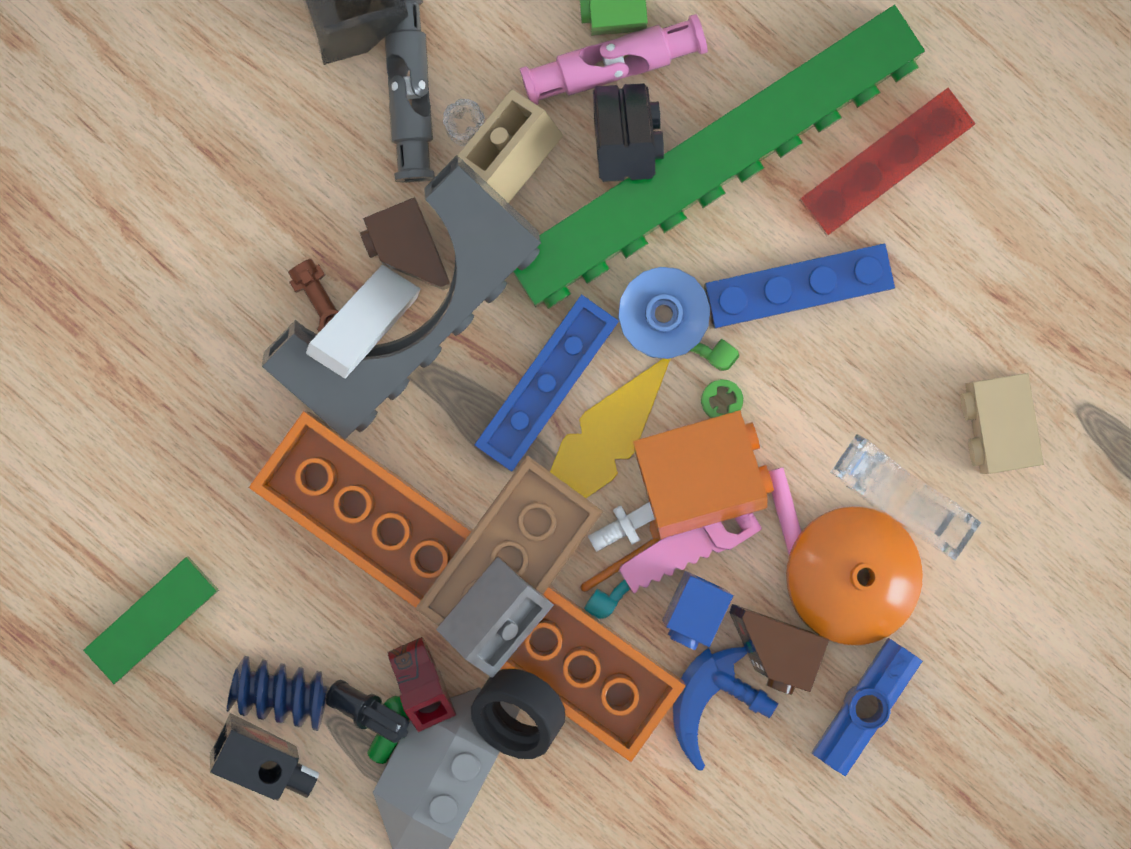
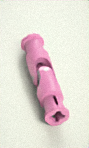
M694 14L689 16L687 21L665 28L655 25L610 41L558 55L556 61L532 69L525 66L519 69L528 99L538 105L539 100L564 92L568 96L593 89L596 86H603L622 78L668 66L671 63V59L694 52L699 54L707 53L708 49L698 15ZM600 61L604 62V67L594 66Z

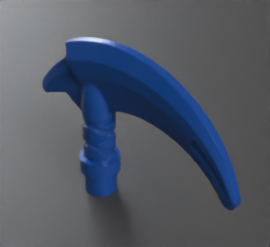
M745 647L724 649L713 654L708 648L691 662L681 677L686 687L673 703L674 728L682 750L699 771L704 769L705 764L698 746V726L702 712L714 694L719 690L728 692V694L735 696L739 701L746 703L749 706L748 709L754 713L759 712L767 718L772 716L778 706V702L768 697V694L763 690L753 689L747 683L741 682L739 678H735L734 664L747 654Z

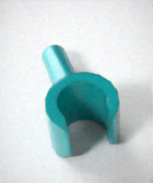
M623 580L613 589L610 595L597 588L584 609L598 619L610 616L618 602L623 598V595L630 590L628 584Z

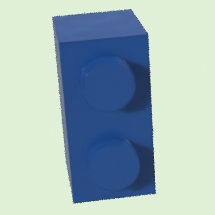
M685 571L662 619L665 626L670 629L668 635L671 636L670 639L693 650H696L699 643L710 647L734 595L718 585Z

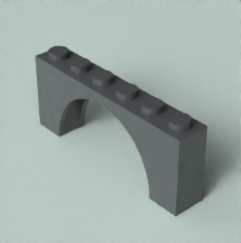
M458 155L424 188L425 200L442 219L455 251L453 279L444 301L434 315L412 333L388 343L375 345L346 379L306 354L309 343L317 334L305 328L297 320L264 351L262 367L344 439L355 429L358 432L365 430L377 416L378 411L375 409L387 397L390 400L397 398L409 384L410 380L407 377L419 365L422 368L429 366L442 350V347L439 345L451 333L455 336L462 333L474 318L472 312L484 300L487 303L494 301L507 285L505 279L516 268L519 270L527 268L540 252L537 248L541 244L538 230Z

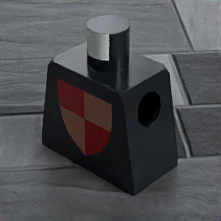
M231 713L210 752V773L277 801L280 799L285 788L308 798L319 776V772L298 763L299 755L295 745ZM268 761H274L277 763V765L271 769H265L261 767L262 764Z

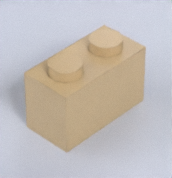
M511 89L458 156L509 203L560 141L563 134L544 109Z
M1029 373L965 383L967 393H961V407L964 419L972 421L974 438L968 440V448L972 465L979 466L980 474H993L1044 465Z

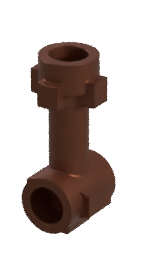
M308 259L288 271L292 279L289 283L296 293L304 290L320 317L317 328L318 332H320L339 311L335 308L319 281L326 274L319 264L316 266L312 259Z

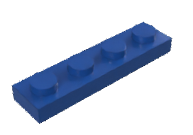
M885 243L704 284L714 329L895 289Z
M581 294L474 445L512 472L619 321Z

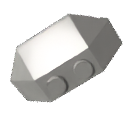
M480 687L450 697L456 712L454 717L420 732L416 730L410 720L407 736L400 739L373 791L392 849H449L500 752L482 738L471 720V705L480 692ZM441 701L419 709V711L422 713L433 712L440 706ZM500 702L503 709L516 719L520 709L512 704Z

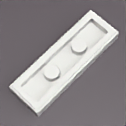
M382 264L308 345L306 354L346 379L414 303L421 288Z

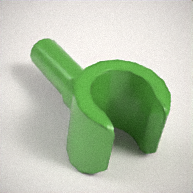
M720 339L713 349L699 343L690 350L705 358L720 371L730 369L739 358L738 351L723 339Z

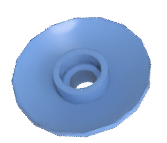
M658 267L642 272L628 284L620 298L618 318L623 335L636 350L649 357L670 359L686 354L700 343L709 327L710 305L705 290L693 276L677 268ZM661 305L668 306L672 311L671 320L665 323L658 321L655 317V310Z

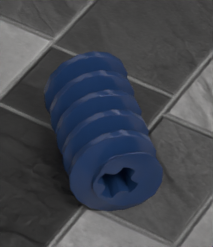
M244 655L233 675L227 701V712L230 711L237 701L239 714L246 716L255 704L258 719H266L272 708H274L277 723H284L290 712H292L295 727H302L308 716H310L312 729L318 731L326 706V695L329 685H323L322 671H316L310 683L305 682L304 668L298 667L292 679L287 678L286 665L280 663L274 675L269 674L267 660L262 659L256 671H252L249 656Z

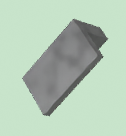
M497 557L436 630L464 659L493 678L554 604Z

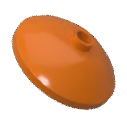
M865 507L838 508L814 519L804 528L794 542L786 570L788 594L800 619L818 635L830 641L846 645L875 643L896 632L914 611L921 593L923 578L920 555L909 533L890 516ZM865 568L869 571L870 579L866 585L862 586L857 580V574L861 569Z

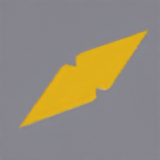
M671 358L660 360L585 411L579 419L582 434H567L564 437L550 472L585 498L611 482L618 474L615 459H630L635 452L633 441L640 439Z

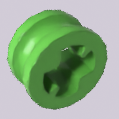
M720 379L711 382L705 387L701 395V405L708 417L715 418L725 415L716 412L718 406L712 409L709 403V397L717 395L718 387L727 388L726 394L732 392L735 398V403L727 406V413L725 414L741 410L744 397L741 389L734 382Z

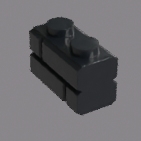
M645 83L625 84L620 89L617 85L596 86L593 90V109L599 178L603 182L624 181L626 177H629L630 180L652 179L655 175V160L664 159L663 132L653 131L660 129L659 101L650 102L649 89Z

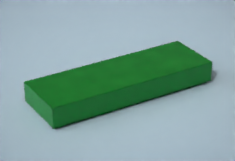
M189 556L185 557L83 651L113 684H116L219 590Z

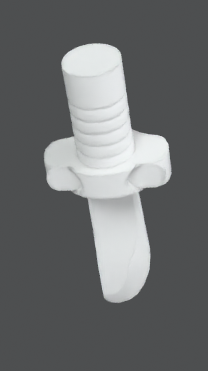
M650 502L626 515L621 505L613 509L617 520L588 535L595 551L598 552L625 536L628 537L632 545L640 541L635 530L654 520Z

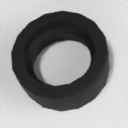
M501 669L493 678H488L471 705V720L482 738L501 753L518 759H535L547 752L564 725L565 708L559 695L552 687L536 675L519 669ZM500 702H506L519 707L535 721L537 726L521 723L511 717L503 709Z

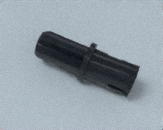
M344 680L336 681L329 688L326 695V704L353 719L357 728L363 730L368 728L392 743H397L401 738L407 736L408 719L383 705L379 696L375 694L366 695L350 686Z

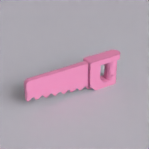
M753 513L735 517L742 530L737 534L727 532L723 524L718 522L666 537L622 564L619 571L631 591L636 593L639 586L647 588L651 580L659 582L663 574L673 575L675 568L684 570L688 562L696 564L700 556L708 558L711 551L719 553L724 550H731L759 532L762 527Z

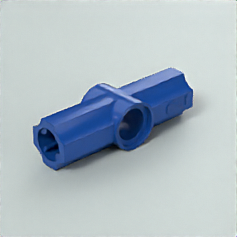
M887 638L857 685L846 693L843 706L811 753L846 777L877 729L888 721L891 708L923 660L890 638ZM866 695L875 696L878 701L876 713L869 718L858 717L856 714L858 700Z

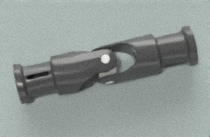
M383 0V5L387 7L389 33L384 37L389 86L391 142L396 144L398 172L394 173L395 182L402 183L424 182L434 179V171L430 169L428 143L433 140L428 84L426 34L421 31L419 6L423 3V0ZM407 99H412V106Z

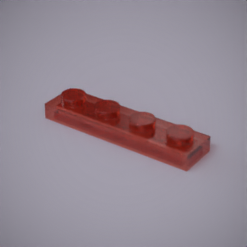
M948 87L805 194L799 201L827 237L976 123Z

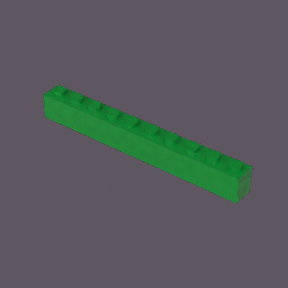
M894 4L665 153L664 159H656L655 175L652 179L630 180L628 177L539 235L541 244L537 247L540 250L538 256L524 270L516 268L513 271L514 276L535 308L544 303L550 309L571 295L567 287L583 277L587 284L610 269L606 262L620 252L625 259L632 256L649 244L645 236L660 227L665 234L684 222L687 217L683 211L697 202L700 203L702 208L707 207L726 194L722 188L726 183L736 177L743 183L764 169L761 161L776 152L782 158L802 145L803 141L799 136L812 127H815L818 133L824 131L842 118L838 111L852 101L859 108L881 93L877 85L892 76L897 83L919 68L915 60L925 52V49Z

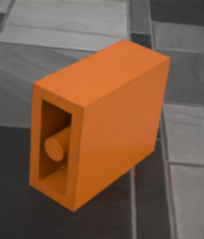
M741 410L633 441L636 459L660 539L766 509L767 493L774 492L767 466L758 467L753 452L760 449L753 422L744 423Z

